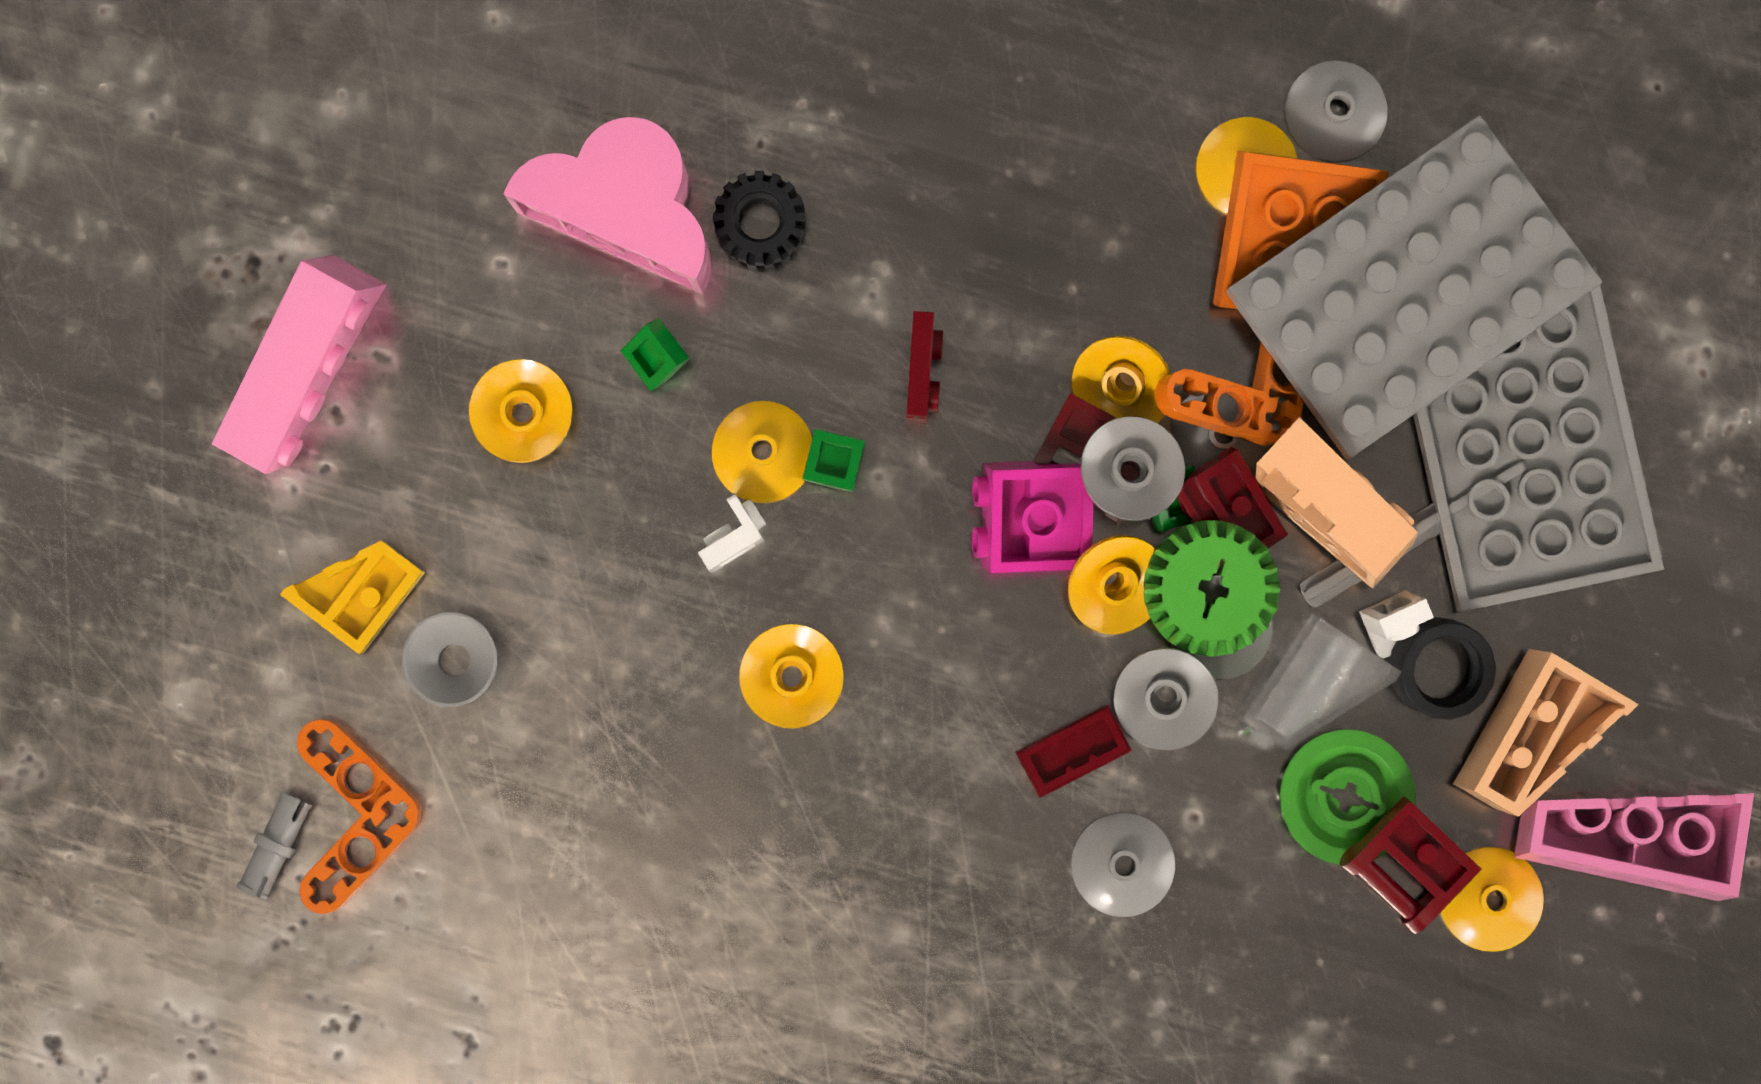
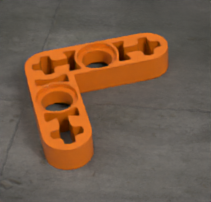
M1262 342L1260 344L1252 388L1192 369H1182L1164 375L1158 381L1155 389L1157 406L1166 416L1262 446H1273L1299 417L1301 418L1304 401L1291 383L1287 386H1282L1274 379L1273 365L1275 360ZM1183 384V392L1196 397L1204 395L1202 402L1191 400L1181 403V397L1174 393V387ZM1222 394H1228L1236 401L1238 413L1233 422H1228L1219 415L1217 406ZM1286 397V401L1278 403V398ZM1273 413V419L1280 422V429L1272 431L1273 426L1266 421V414Z
M319 719L310 721L299 732L297 739L298 752L326 782L362 815L308 871L301 881L299 893L305 907L314 913L326 914L337 911L356 894L417 829L421 823L423 812L416 796L347 730L335 721ZM315 731L318 733L331 731L334 736L329 743L339 754H345L348 747L354 752L352 756L347 757L339 764L335 773L329 769V766L338 762L327 752L314 754L312 751L316 741L311 736ZM357 763L367 765L373 772V785L365 793H356L347 785V772L351 766ZM390 802L393 805H398L405 802L409 808L405 811L404 815L409 821L406 826L402 823H395L383 834L392 839V842L387 846L381 835L366 825L372 820L375 827L381 826L390 816V812L386 808L387 804ZM356 837L369 839L375 848L373 861L365 867L356 866L348 858V846ZM336 858L342 870L355 876L356 880L351 884L347 876L341 878L332 889L336 896L334 902L329 898L319 902L314 897L319 890L314 882L317 878L325 881L335 875L339 869L332 866L331 861Z

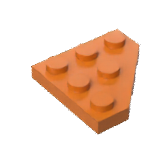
M1237 151L1213 305L1237 309L1226 294L1229 287L1388 179L1389 171Z

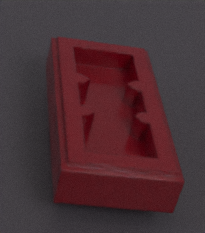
M1107 704L1015 751L1038 798H1041L1132 750Z

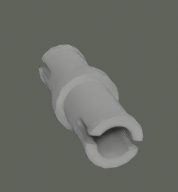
M281 792L278 804L264 833L258 832L253 841L257 844V847L240 882L236 885L237 888L253 896L258 895L257 897L260 899L268 900L269 893L286 858L292 859L296 851L292 845L309 810L313 806L312 804L298 797H293L286 792Z

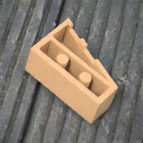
M1300 417L1257 463L1255 479L1267 500L1372 589L1414 544L1418 532L1412 527L1415 524L1413 518L1397 504L1392 502L1389 504L1375 491L1374 486L1366 477L1352 469Z
M1528 649L1453 784L1494 809L1519 817L1567 772L1565 768L1584 750L1592 749L1603 739L1601 735L1622 715L1627 716L1639 704L1552 652Z

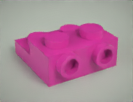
M1034 461L982 463V476H974L972 482L973 503L975 507H982V526L973 527L971 546L973 556L981 558V564L990 573L1072 570L1077 560L1092 546L1093 500L1088 495L1082 481L1081 463L1038 465Z

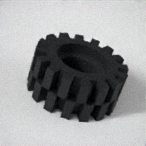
M755 171V175L746 176V172L738 175V180L733 184L729 181L723 187V194L721 196L718 195L715 201L716 209L713 212V223L721 247L734 261L739 264L743 262L749 268L757 269V266H765V269L773 268L774 264L779 261L782 264L790 259L789 255L793 251H798L801 246L802 237H805L807 218L801 196L797 194L795 187L789 181L786 183L778 174L772 173V176L765 175L764 171ZM753 202H768L780 214L779 227L768 238L754 239L746 235L741 229V214Z

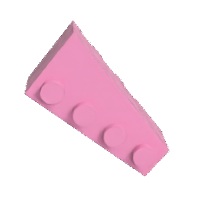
M335 255L301 260L212 445L264 474L281 469L283 466L289 467L302 447L303 440L299 438L307 424L320 411L325 400L324 394L343 365L348 352L387 284Z
M1754 793L1623 799L1539 800L1530 805L1521 814L1514 858L1715 901L1737 898L1740 891Z

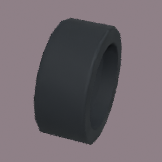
M1434 617L1419 624V632L1395 643L1391 650L1389 674L1393 689L1405 704L1431 718L1453 720L1469 715L1485 702L1494 686L1496 663L1492 648L1481 633L1454 619ZM1439 638H1448L1462 644L1468 652L1470 660L1468 676L1462 687L1450 697L1443 699L1432 698L1423 693L1416 684L1414 677L1416 660L1422 649L1430 642Z

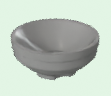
M456 612L439 613L420 622L410 633L402 654L403 671L412 690L423 700L442 707H459L473 702L490 687L496 676L498 651L492 635L478 620ZM451 645L464 647L470 656L468 669L458 676L447 674L440 664L443 651Z

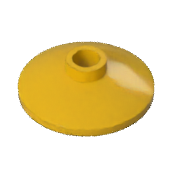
M1254 117L1231 119L1216 127L1202 143L1196 161L1197 181L1204 197L1220 212L1226 215L1228 212L1237 151L1298 158L1291 140L1280 128L1271 122Z
M1108 336L1089 345L1077 359L1072 374L1073 394L1116 418L1141 417L1159 423L1165 414L1157 406L1155 389L1158 381L1164 375L1170 374V370L1161 355L1147 343L1129 336ZM1120 373L1129 374L1134 379L1135 385L1125 384L1120 378Z
M510 360L491 368L476 384L469 403L470 425L479 443L494 456L515 463L536 461L552 453L567 436L573 416L571 396L563 380L549 367L532 360ZM521 404H528L532 408V416L526 422H518L514 417L515 409Z
M754 401L741 405L730 412L716 430L712 443L714 469L723 485L743 500L751 499L753 503H773L783 500L795 493L805 483L802 478L812 442V435L803 419L792 409L780 403ZM766 441L772 446V453L767 459L759 460L753 456L752 449L757 442Z
M1129 535L1105 538L1088 548L1075 563L1068 582V598L1077 618L1088 628L1104 634L1129 632L1147 622L1150 616L1144 600V577L1148 562L1156 549L1147 541ZM1118 572V578L1115 582L1105 584L1112 574Z
M786 624L763 632L750 644L741 662L739 678L743 697L758 717L778 727L800 728L819 721L831 711L841 694L844 675L842 662L837 650L823 634L807 626ZM791 666L799 668L802 672L801 682L794 687L787 686L782 679L784 670Z
M1482 847L1466 852L1482 870L1443 909L1441 916L1444 923L1458 940L1478 950L1502 951L1520 944L1534 931L1542 915L1544 900L1538 875L1526 860L1514 858V852L1507 849ZM1498 890L1503 895V905L1497 910H1491L1486 902L1487 896L1490 892Z

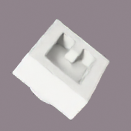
M736 494L727 498L726 500L742 526L733 530L731 525L727 524L703 539L707 547L698 552L711 573L764 541L758 530L766 526V523L751 499L741 503Z
M1406 590L1359 611L1374 650L1381 658L1391 655V650L1397 641L1411 637L1419 632V624L1434 618L1426 598Z

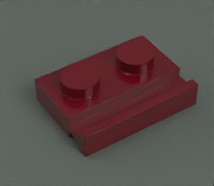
M913 311L906 423L927 424L928 412H938L940 381H930L931 360L941 361L943 330L933 329L934 312Z
M1229 447L1190 473L1189 477L1184 480L1182 489L1176 498L1190 524L1205 520L1233 523L1253 533L1267 548H1270L1288 535L1240 452L1234 447ZM1220 560V563H1219V566H1218V570H1219V571H1220V568H1221V567H1220L1221 560Z

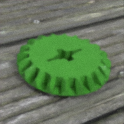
M1218 520L1194 522L1171 533L1154 551L1148 562L1144 577L1145 605L1154 626L1176 647L1192 654L1210 657L1233 654L1253 644L1268 629L1273 615L1278 610L1277 603L1281 590L1277 573L1278 567L1273 561L1268 548L1250 531L1236 524ZM1221 560V568L1218 574L1220 575L1219 584L1227 588L1224 598L1215 596L1212 604L1209 603L1207 611H1205L1203 616L1206 607V593L1198 590L1201 580H1211L1213 573L1216 574Z
M1335 730L1307 741L1292 756L1291 761L1282 774L1279 798L1282 818L1291 836L1305 851L1333 864L1340 865V859L1345 851L1353 844L1360 842L1403 796L1416 806L1414 780L1403 757L1385 740L1364 731ZM1351 782L1355 785L1353 793L1360 796L1361 800L1374 804L1375 807L1372 809L1360 804L1358 806L1349 805L1346 812H1342L1339 810L1340 801L1333 798V794L1320 790V786L1333 790L1335 788L1344 789L1347 783ZM1384 849L1374 860L1383 857L1388 852Z

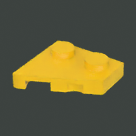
M380 540L358 551V554L344 561L340 560L298 584H292L284 588L280 595L356 653L363 655L425 572L389 544Z

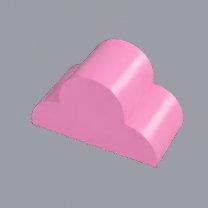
M636 117L611 120L597 128L588 137L578 157L561 153H550L535 157L523 164L508 182L503 194L517 213L693 291L704 294L712 269L710 250L698 221L687 209L690 197V181L680 151L673 138L659 125Z

